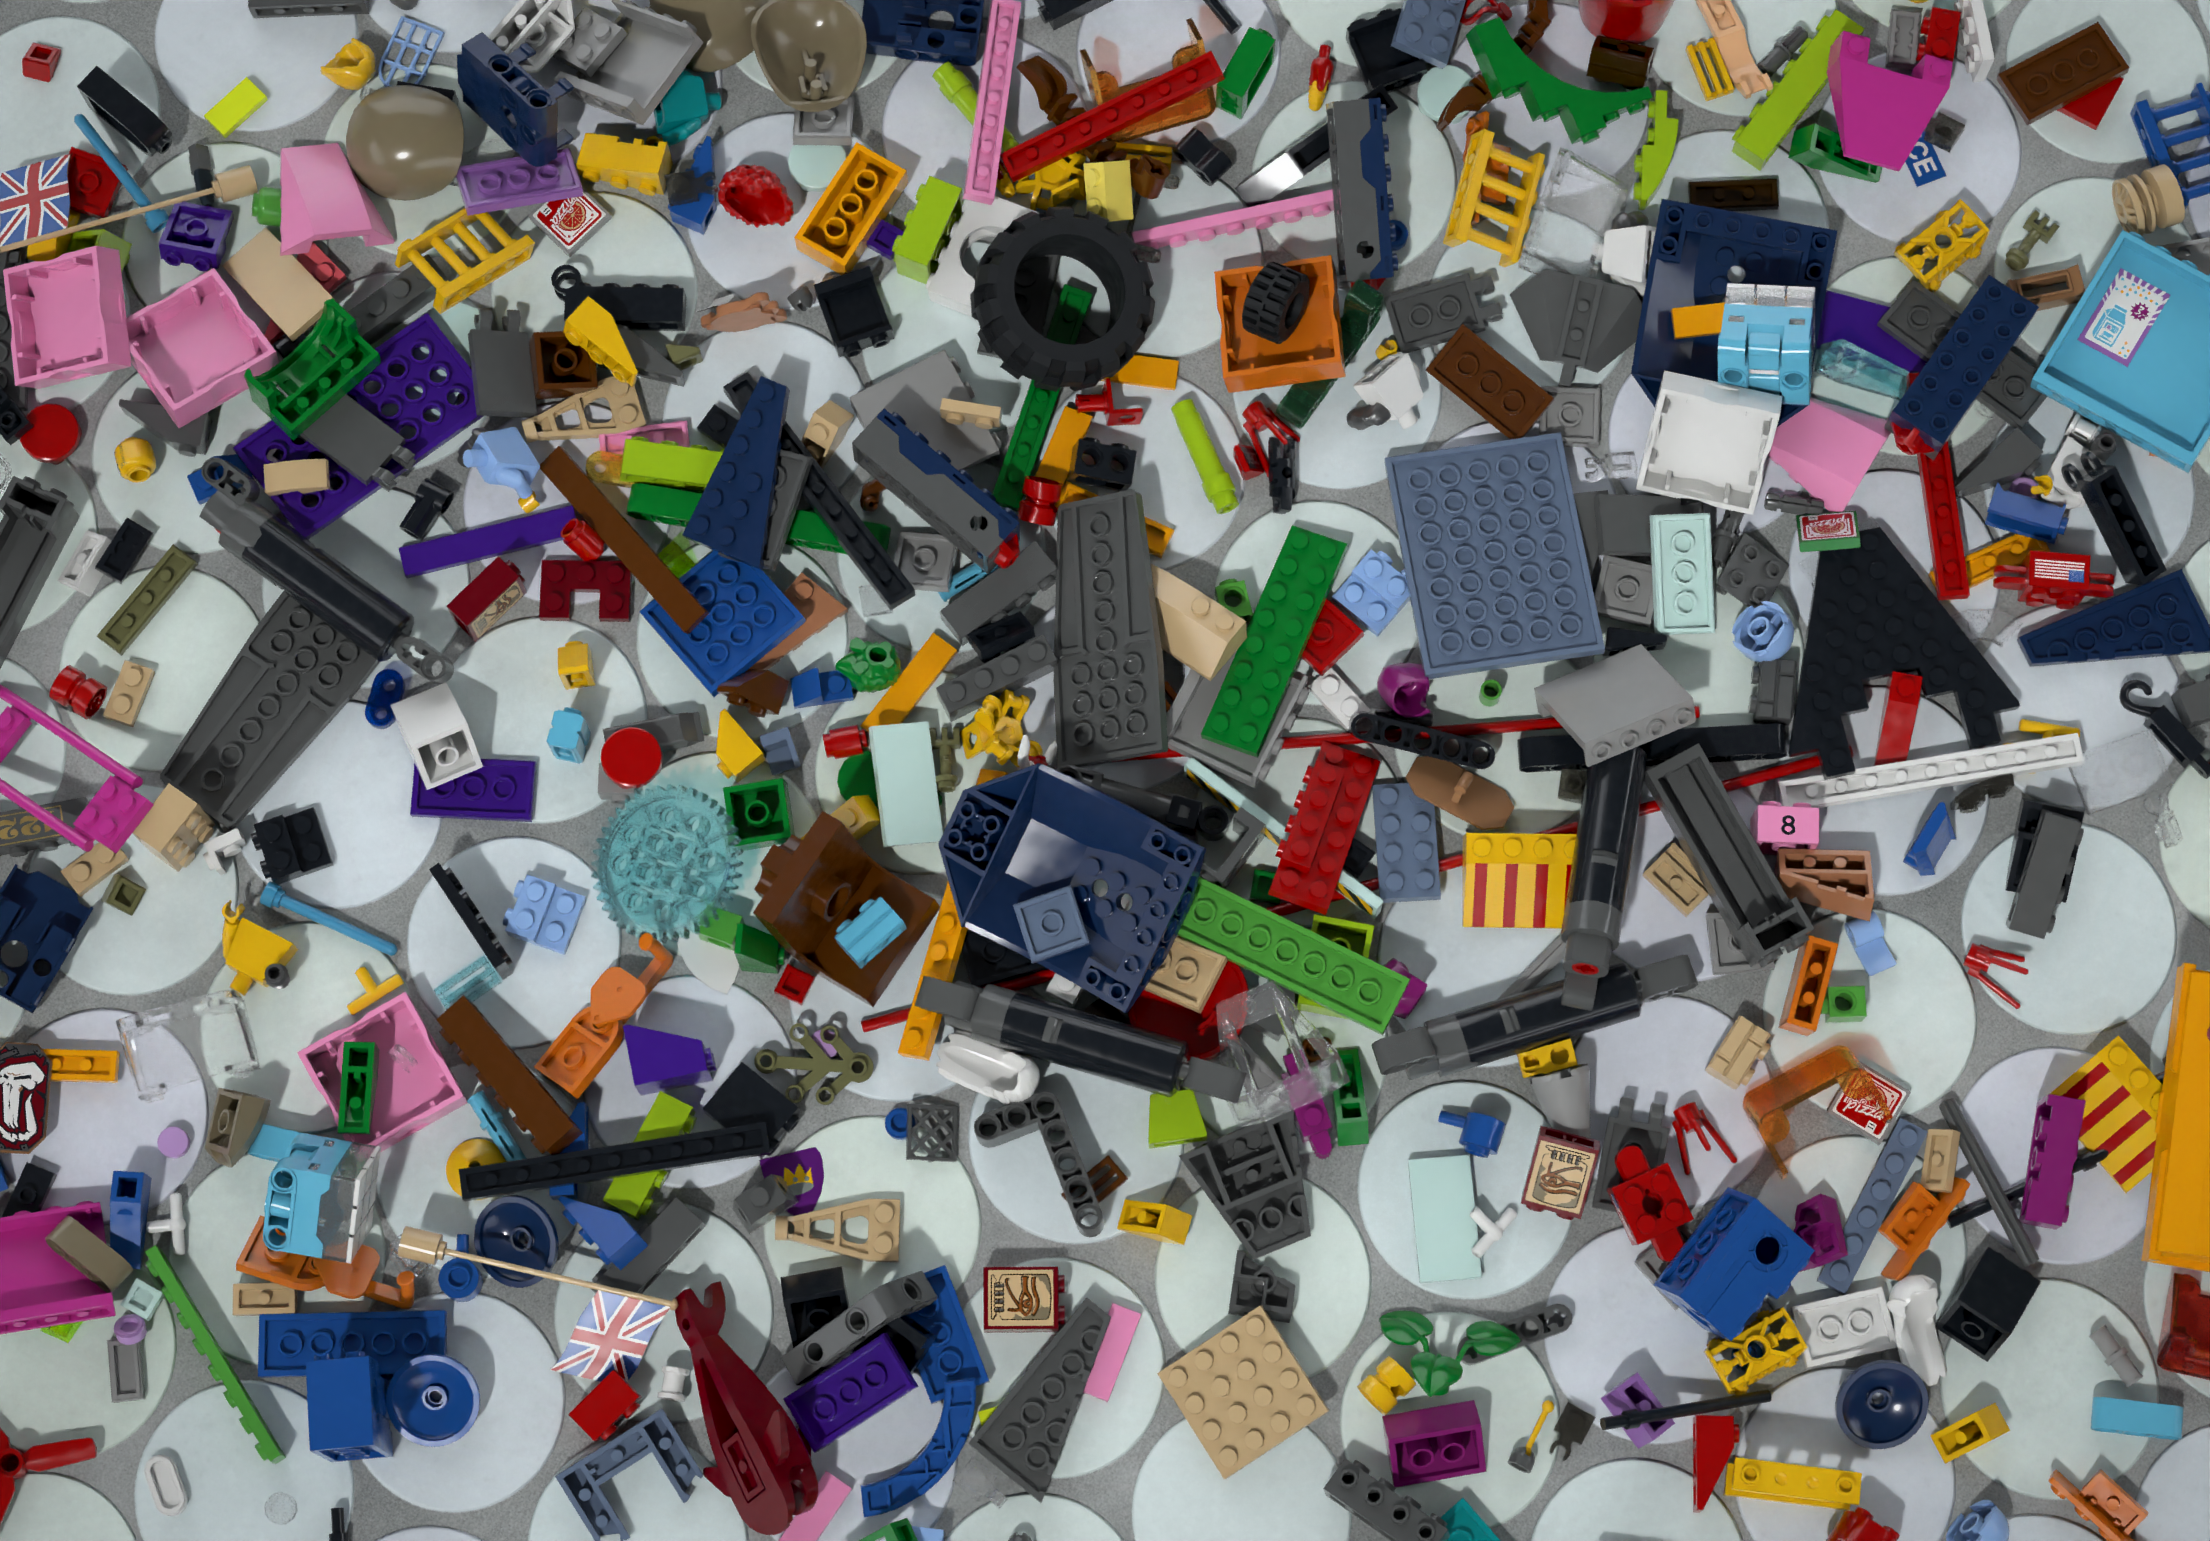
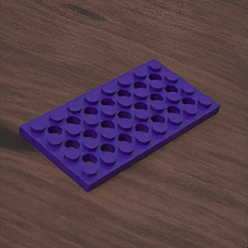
M425 313L376 347L375 350L380 355L381 364L346 394L350 398L355 399L358 404L398 434L405 426H412L416 429L415 436L411 439H405L406 444L403 446L415 454L413 457L416 460L415 464L483 417L476 414L472 369L428 313ZM424 347L428 349V357L424 360L415 359L412 354L416 348ZM394 364H401L405 367V372L399 377H393L388 373L389 368ZM435 370H443L446 372L447 377L444 381L436 383L430 379V375ZM369 381H377L381 384V388L377 393L369 394L364 390L365 385ZM414 386L421 388L423 391L421 397L415 400L409 399L406 396L407 390ZM459 392L464 395V401L459 405H452L448 402L450 394ZM393 403L398 406V412L394 416H385L382 413V408L386 404ZM429 409H436L440 412V417L435 422H428L423 418L424 413ZM273 420L233 447L236 455L264 491V464L276 463L267 459V454L272 449H280L284 452L282 459L277 462L310 459L316 454L323 455L328 460L329 479L332 477L341 478L343 485L340 489H326L306 494L295 491L269 496L293 529L308 540L382 488L374 480L366 486L308 441L301 445L294 444L291 438ZM393 458L384 467V469L395 475V478L407 471ZM308 494H314L318 496L319 502L316 506L308 508L302 504L303 498Z

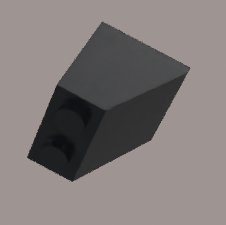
M1987 1247L1975 1262L1935 1326L1938 1330L1988 1362L2013 1332L2041 1281L2032 1276L2027 1270L2018 1267L2006 1259L2003 1254Z

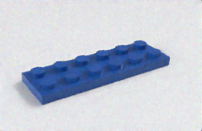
M447 1311L259 1314L258 1377L260 1378L306 1377L305 1362L314 1361L315 1355L333 1354V1358H346V1353L364 1351L365 1355H370L371 1358L379 1362L380 1375H394L405 1362L414 1357L424 1354L446 1355Z

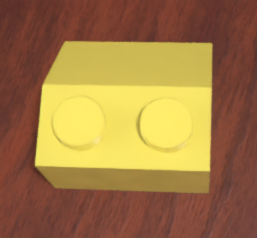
M1130 160L1083 163L1087 212L1091 211L1107 218L1109 222L1134 219Z

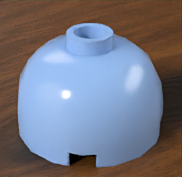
M1763 601L1761 602L1763 605L1756 608L1752 605L1749 606L1738 616L1733 626L1732 633L1735 635L1734 646L1752 661L1762 662L1779 659L1784 656L1793 643L1794 627L1789 615L1774 602Z
M1981 1500L1970 1506L1973 1512L1968 1514L1965 1519L1961 1513L1954 1520L1946 1534V1541H2008L2009 1524L2007 1518L1991 1500Z

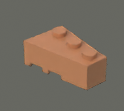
M1778 849L1774 874L1789 899L1796 897L1800 902L1870 922L1874 903L1870 851Z

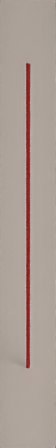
M1849 746L1851 755L1854 757L1852 747ZM1814 755L1721 782L1726 791L1729 792L1819 767L1820 762L1818 755ZM1652 800L1641 803L1638 817L1661 811L1656 801ZM1579 821L1534 834H1577ZM1463 853L1438 860L1439 872L1463 866ZM1378 877L1360 882L1371 891L1379 889ZM1335 890L1331 902L1346 899ZM1286 902L1265 909L1279 916H1285L1306 910L1307 908ZM1046 969L993 985L1016 991L1051 981L1055 972ZM911 1007L861 1021L863 1032L907 1021Z

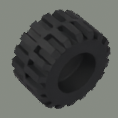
M1270 262L1264 266L1255 277L1247 293L1242 313L1243 328L1276 344L1285 342L1297 328L1306 309L1310 289L1308 276L1276 262Z

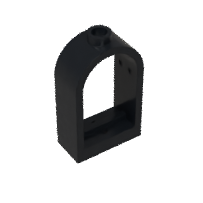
M96 66L77 86L89 108L143 153L153 157L156 152L164 154L170 148L172 133L168 127L147 106L101 68Z

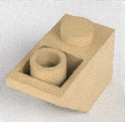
M831 400L813 413L801 440L822 469L843 441L854 417L853 414Z

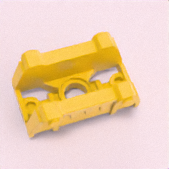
M1961 199L1949 211H1940L1935 216V222L1923 230L1922 233L1915 238L1913 237L1907 244L1903 243L1895 248V257L1901 263L1903 262L1915 277L1920 280L1921 285L1930 292H1936L1941 287V281L1969 258L1972 260L1979 257L1982 251L1981 248L1989 236L1990 230ZM1961 210H1963L1964 215L1962 216L1961 223H1953L1950 227H1948V225H1950L1953 222V220L1958 216ZM1977 226L1981 229L1971 238H1959L1963 235L1962 230L1964 228ZM1946 235L1951 240V245L1947 248H1940L1935 243V237ZM1923 245H1926L1923 248L1924 253L1922 255L1916 254L1910 257L1919 248H1921ZM1938 256L1937 265L1926 275H1923L1921 269L1924 266L1925 260L1927 258L1932 260Z
M1784 1307L1771 1312L1769 1310L1759 1312L1758 1316L1755 1317L1757 1320L1746 1325L1741 1334L1734 1337L1732 1341L1724 1338L1722 1340L1714 1338L1706 1345L1707 1348L1704 1350V1353L1728 1394L1738 1395L1747 1393L1748 1386L1783 1366L1791 1368L1796 1365V1362L1799 1361L1798 1357L1807 1350L1808 1347ZM1784 1316L1786 1322L1782 1325L1780 1332L1775 1335L1772 1332L1765 1335L1767 1326ZM1783 1338L1788 1340L1796 1338L1799 1341V1344L1785 1352L1773 1350L1779 1346L1778 1341ZM1759 1341L1764 1345L1765 1353L1761 1358H1754L1748 1353L1750 1342ZM1729 1348L1739 1349L1733 1353L1735 1358L1730 1361L1725 1359L1715 1361L1713 1358ZM1739 1364L1742 1367L1748 1364L1743 1376L1728 1383L1726 1377L1731 1373L1735 1365Z

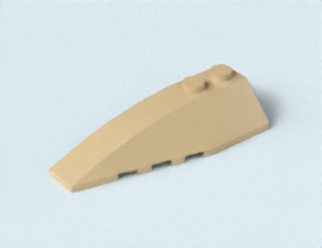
M1151 564L1162 650L1211 681L1247 639L1246 621L1196 588Z

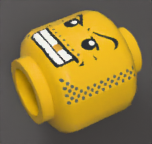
M129 437L121 442L114 451L118 473L124 479L136 483L143 482L156 469L153 448L147 440Z

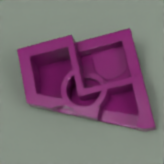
M1820 1193L1797 1205L1794 1218L1796 1221L1794 1232L1815 1250L1810 1256L1808 1265L1799 1272L1828 1264L1848 1255L1836 1199Z

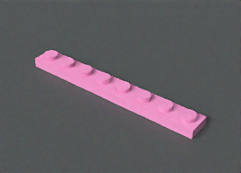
M991 0L963 194V199L992 205L995 197L1021 2L1014 0Z
M1331 189L1132 232V240L1138 246L1135 253L1149 254L1157 251L1160 247L1169 245L1172 248L1186 245L1188 241L1197 239L1202 242L1214 239L1216 235L1225 233L1228 235H1238L1244 232L1245 229L1253 227L1266 229L1271 227L1273 223L1282 221L1294 223L1301 220L1302 217L1310 215L1314 217L1326 216L1330 211L1334 210L1333 191Z

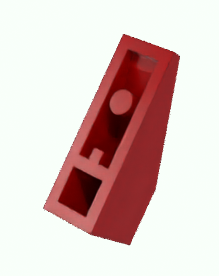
M1894 671L1889 676L1886 684L1874 766L1907 761L1919 704L1922 676Z
M1696 1415L1693 1417V1513L1703 1511L1734 1449V1443H1739V1424H1734V1416Z

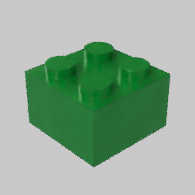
M783 778L723 787L731 847L736 852L770 847L773 844L782 845L789 839L791 834L795 835L788 784Z

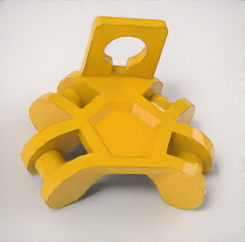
M1075 152L1034 172V180L1029 179V176L1032 174L1018 180V183L1015 185L1016 193L1029 194L1033 192L1030 209L1034 211L1037 208L1047 211L1049 207H1056L1057 204L1071 197L1077 200H1085L1084 170L1079 168L1085 162L1086 156ZM1042 189L1051 191L1050 199L1041 197Z
M1008 689L1002 692L999 699L993 695H987L982 702L983 708H979L974 715L975 721L960 731L966 759H972L983 751L986 754L992 752L997 756L996 762L1001 766L1010 760L1012 764L1019 767L1017 757L1019 748L1017 747H1020L1024 735L1021 719L1029 707V697L1025 695L1015 696L1014 692ZM1010 707H1013L1012 717L1006 715ZM971 732L977 736L973 749L969 742ZM1030 740L1029 756H1042L1043 751L1039 743Z

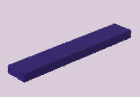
M571 505L400 547L399 552L405 577L407 579L563 540L560 535L562 528L571 519L576 518L574 507Z

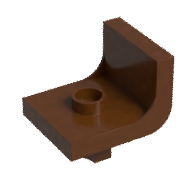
M824 811L821 812L803 840L791 834L789 839L781 846L773 844L760 863L762 874L754 888L762 900L753 913L781 946L804 966L871 1007H874L940 909L939 904L934 898L899 879L867 855L845 825ZM879 897H882L904 921L907 929L861 969L836 942L834 938L838 934L836 930L845 920L850 919L853 921L861 914L859 909L865 902L870 899L876 901Z

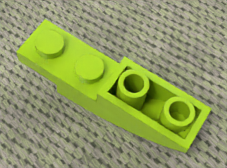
M1656 90L1653 100L1648 101L1647 118H1652V128H1647V145H1642L1640 155H1635L1634 172H1639V182H1634L1633 200H1638V210H1645L1660 189L1675 148L1679 119L1667 118L1668 91Z

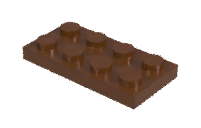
M2099 22L1999 73L1996 80L2028 126L2127 74L2129 66Z
M1464 324L1461 325L1426 368L1430 375L1510 440L1524 438L1555 400Z

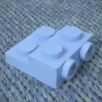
M1371 549L1353 569L1351 576L1332 596V600L1378 637L1410 601L1405 570L1397 571L1391 566L1393 561L1386 553L1379 551L1376 554Z
M527 874L525 881L519 880L515 887L514 897L518 899L514 909L508 908L503 919V925L507 926L505 931L509 936L565 955L586 902V897Z

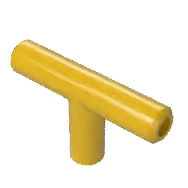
M2021 719L2019 722L2020 731L2042 734V738L2078 733L2080 737L2079 728Z
M361 967L356 970L355 974L367 993L349 1003L347 1008L351 1015H355L403 985L404 981L399 974H396L377 986L366 967Z

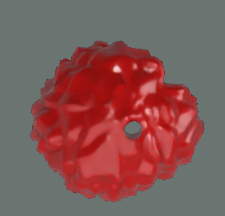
M738 165L731 171L726 172L721 183L718 185L720 189L718 192L720 204H722L726 212L730 213V216L742 219L743 222H746V225L754 224L758 228L760 225L766 226L777 223L780 226H784L785 222L791 221V216L794 214L793 202L788 197L786 187L780 183V178L774 172L763 166Z

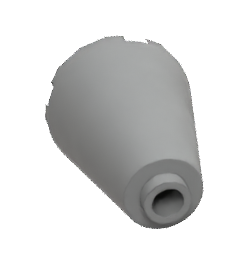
M1578 1064L1550 1073L1530 1076V1086L1551 1128L1591 1139L1590 1070L1588 1064Z

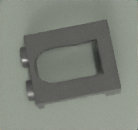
M1240 807L1233 818V831L1243 838L1217 873L1203 863L1199 877L1226 889L1264 839L1266 824Z

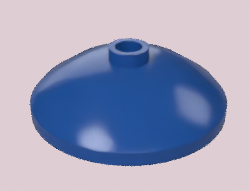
M424 1354L405 1362L393 1375L386 1393V1407L392 1424L406 1439L426 1447H440L456 1442L471 1429L480 1409V1391L472 1373L458 1360L442 1354ZM439 1391L442 1395V1398L440 1400H435L432 1397L431 1392Z

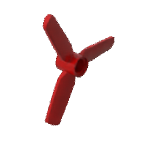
M0 1428V1525L15 1492V1479L24 1477L29 1469L41 1472L94 1459L97 1456V1447L92 1438H81L36 1445L23 1453L11 1448L9 1437ZM16 1455L19 1459V1465L14 1471L9 1472L6 1468V1462L11 1456Z

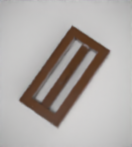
M1109 1155L1087 1172L1090 1180L1107 1165L1111 1168L1092 1185L1094 1192L1115 1174L1119 1177L1096 1196L1098 1204L1128 1180L1127 1176ZM1082 1186L1073 1188L1070 1195L1074 1194ZM1087 1190L1084 1191V1192H1083L1080 1196H1078L1077 1198L1083 1197V1196L1086 1194ZM1063 1192V1193L1061 1194V1196L1063 1197L1064 1200H1066L1065 1195H1064V1192Z

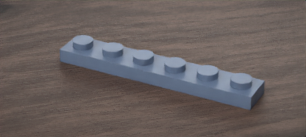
M1902 1118L1898 1119L1843 1227L1848 1255L1825 1264L1817 1282L1842 1295L1847 1293L1928 1133L1927 1131Z

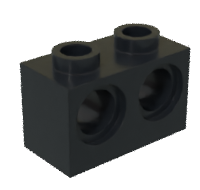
M1091 437L1079 439L1073 446L1068 481L1116 491L1128 490L1132 485L1137 451L1130 450L1125 444H1101L1100 440ZM1082 455H1090L1094 460V465H1087L1083 461ZM1116 460L1120 462L1123 466V471L1113 469L1111 461Z

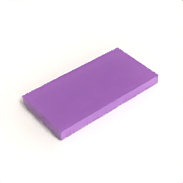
M570 148L557 150V158L541 167L532 166L521 156L460 166L456 175L467 216L583 196L582 184Z

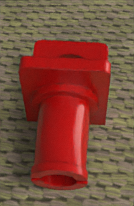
M1105 378L1102 394H1076L1075 405L1078 406L1076 408L1077 414L1103 411L1106 418V426L1136 425L1141 423L1143 416L1142 408H1113L1110 378ZM1126 415H1132V416H1133V417H1131V418H1126V419L1120 418V417L1126 416Z

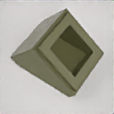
M674 344L665 345L672 364L681 371L703 361L699 347Z
M115 874L106 888L101 901L132 916L146 889L121 875Z

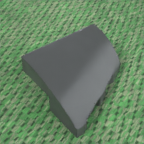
M1237 1250L1228 1314L1245 1316L1262 1305L1271 1320L1290 1323L1295 1285L1285 1278L1275 1276L1272 1270L1264 1264L1261 1267L1246 1257L1247 1253Z

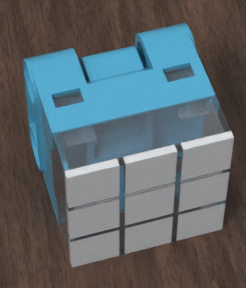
M1727 283L1722 327L1718 338V382L1779 396L1780 392H1782V404L1810 405L1811 375L1815 349V287Z
M308 1133L297 1135L288 1146L285 1158L276 1164L269 1176L264 1208L263 1241L265 1245L274 1251L351 1264L372 1228L381 1147ZM296 1148H302L305 1151L296 1150ZM275 1228H277L280 1232L285 1233L286 1236L279 1235L275 1231Z

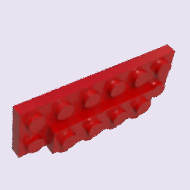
M1323 741L1315 766L1308 765L1302 782L1308 784L1305 791L1299 790L1293 807L1299 809L1296 816L1290 814L1284 831L1290 833L1288 840L1281 839L1275 856L1281 858L1268 895L1326 915L1379 767V760Z

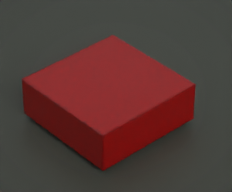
M787 964L774 992L802 1006L815 981V977Z

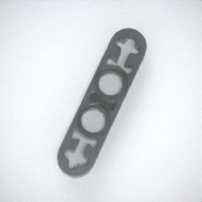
M1554 1304L1500 1324L1515 1333L1521 1340L1516 1348L1508 1352L1563 1333L1572 1324L1573 1317L1568 1307L1562 1304ZM1557 1310L1559 1315L1565 1314L1566 1319L1563 1320L1562 1327H1559L1557 1323H1552L1546 1326L1549 1332L1544 1333L1543 1323L1538 1316L1543 1315V1320L1546 1321L1554 1316L1553 1311ZM1533 1321L1538 1327L1537 1335L1533 1338L1523 1336L1520 1331L1523 1322ZM1467 1337L1463 1338L1458 1344L1457 1355L1464 1343L1469 1340ZM1476 1353L1475 1359H1472L1470 1355H1464L1461 1362L1466 1365H1476L1500 1355L1485 1356Z

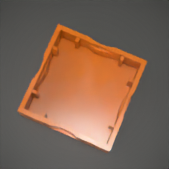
M1331 255L1293 260L1281 264L1307 275L1310 282L1309 298L1302 319L1290 337L1281 344H1276L1246 331L1242 324L1243 306L1247 293L1255 277L1264 266H1250L1214 272L1217 309L1222 324L1220 338L1222 372L1228 393L1346 377L1337 275Z

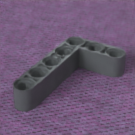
M1047 1091L1039 1092L1022 1102H1013L984 1113L976 1119L974 1132L977 1140L982 1146L988 1148L999 1146L1040 1130L1077 1229L1086 1237H1095L1102 1232L1104 1228L1102 1211L1060 1103L1053 1093ZM1044 1103L1054 1105L1053 1111L1049 1114H1041L1038 1111L1039 1107ZM1015 1114H1022L1026 1117L1025 1121L1020 1125H1012L1010 1123V1119ZM987 1125L997 1127L996 1132L991 1136L981 1134V1130ZM1054 1131L1065 1133V1137L1059 1142L1049 1140V1136ZM1070 1158L1076 1161L1075 1166L1070 1170L1060 1168V1163L1064 1159ZM1082 1186L1087 1189L1086 1194L1081 1198H1074L1070 1195L1075 1187ZM1093 1214L1098 1219L1094 1225L1085 1226L1081 1223L1084 1216Z

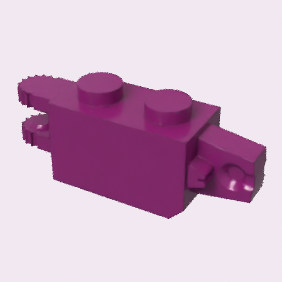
M1295 1052L1283 1056V1061L1287 1072L1281 1074L1283 1080L1282 1087L1290 1110L1293 1109L1294 1121L1302 1143L1309 1141L1316 1157L1326 1160L1331 1155V1149H1333L1329 1136L1333 1126L1314 1074L1307 1065L1300 1067Z

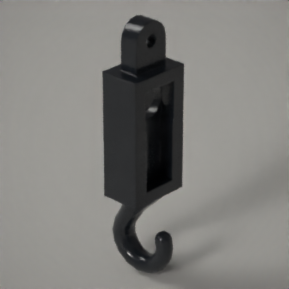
M2130 680L2125 683L2120 689L2119 694L2121 705L2129 712L2148 718L2143 725L2184 769L2190 764L2203 778H2209L2210 764L2201 755L2205 748L2165 705L2161 707H2148L2130 701L2129 692L2135 688L2142 689L2148 696L2152 694V689L2147 683L2140 680Z

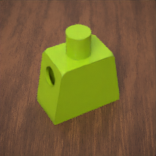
M1178 1086L1176 1094L1172 1097L1160 1094L1150 1095L1149 1149L1207 1141L1206 1128L1192 1090H1180Z

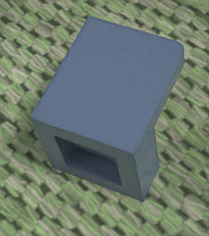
M788 727L759 736L772 775L775 776L801 767Z

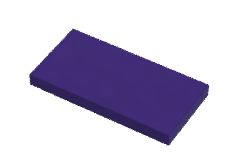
M1826 290L1816 349L1905 373H1920L1926 364V361L1877 326L1890 307Z
M481 759L482 768L429 790L426 789L414 763L410 815L412 817L532 822L536 762Z
M883 1333L783 1400L813 1452L816 1453L919 1386L888 1334Z

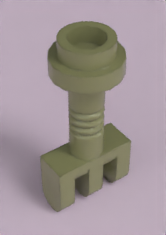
M2036 210L2023 226L2029 232L2025 240L2017 249L2011 248L2006 253L2005 263L2014 271L2024 269L2028 265L2029 259L2027 255L2039 239L2047 244L2060 227L2054 223L2049 231L2044 229L2050 220L2047 217H2044L2038 225L2035 221L2040 213Z
M941 727L942 739H936V728H929L932 750H939L940 775L936 776L937 790L943 793L953 792L958 785V777L952 774L951 749H960V727H953L954 738H948V727Z

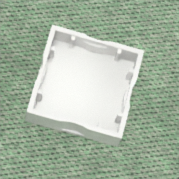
M1664 370L1639 468L1636 489L1673 498L1694 499L1714 507L1753 515L1763 480L1764 464L1771 450L1781 413L1782 396Z

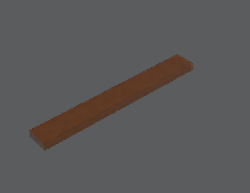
M558 446L540 464V469L598 533L601 539L682 631L689 634L709 614L708 611L562 447Z

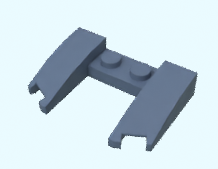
M663 1408L555 1476L595 1541H601L600 1536L611 1534H620V1541L630 1538V1535L599 1485L651 1452L683 1503L687 1502L691 1496L685 1491L695 1475L699 1478L703 1477V1473Z

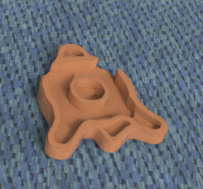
M759 292L747 299L717 306V315L710 312L702 316L701 326L707 330H718L721 332L745 331L766 324L783 322L787 320V313L784 309L779 308L777 301L769 300L768 293Z

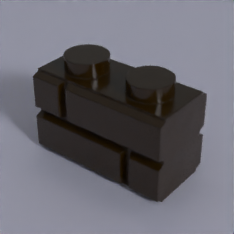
M1597 35L1592 46L1586 76L1593 77L1599 83L1614 82L1622 84L1624 88L1629 90L1644 88L1654 48Z

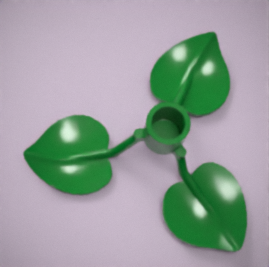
M1400 1310L1384 1314L1379 1318L1382 1333L1393 1343L1398 1345H1414L1418 1341L1422 1343L1424 1352L1417 1353L1412 1357L1410 1367L1416 1381L1429 1397L1447 1394L1450 1385L1456 1383L1462 1377L1463 1369L1460 1362L1468 1348L1473 1346L1475 1352L1480 1355L1494 1356L1516 1348L1521 1341L1515 1333L1492 1321L1475 1322L1466 1329V1336L1469 1340L1464 1343L1456 1359L1442 1356L1441 1354L1434 1355L1430 1353L1428 1340L1425 1336L1433 1333V1325L1425 1316L1413 1311Z

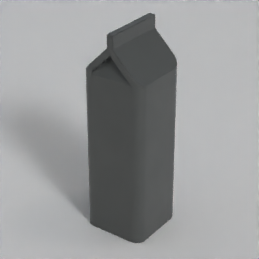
M699 712L678 713L603 729L605 742L614 732L627 727L644 729L655 737L662 752L688 747L704 741Z

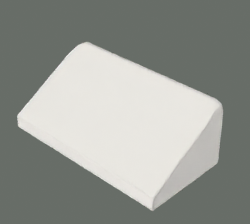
M87 530L58 581L86 596H91L104 575L96 570L95 566L112 540Z

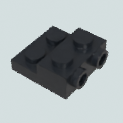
M314 807L287 817L280 815L254 824L256 832L251 834V838L256 851L262 849L265 860L261 861L260 865L266 879L271 877V880L279 885L333 866Z

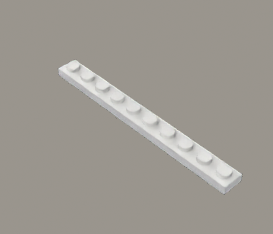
M2078 733L1859 768L1855 769L1856 771L1852 775L1824 780L1822 774L1779 781L1778 789L1782 806L1793 807L1794 803H1809L1811 808H1822L2083 765L2084 757Z

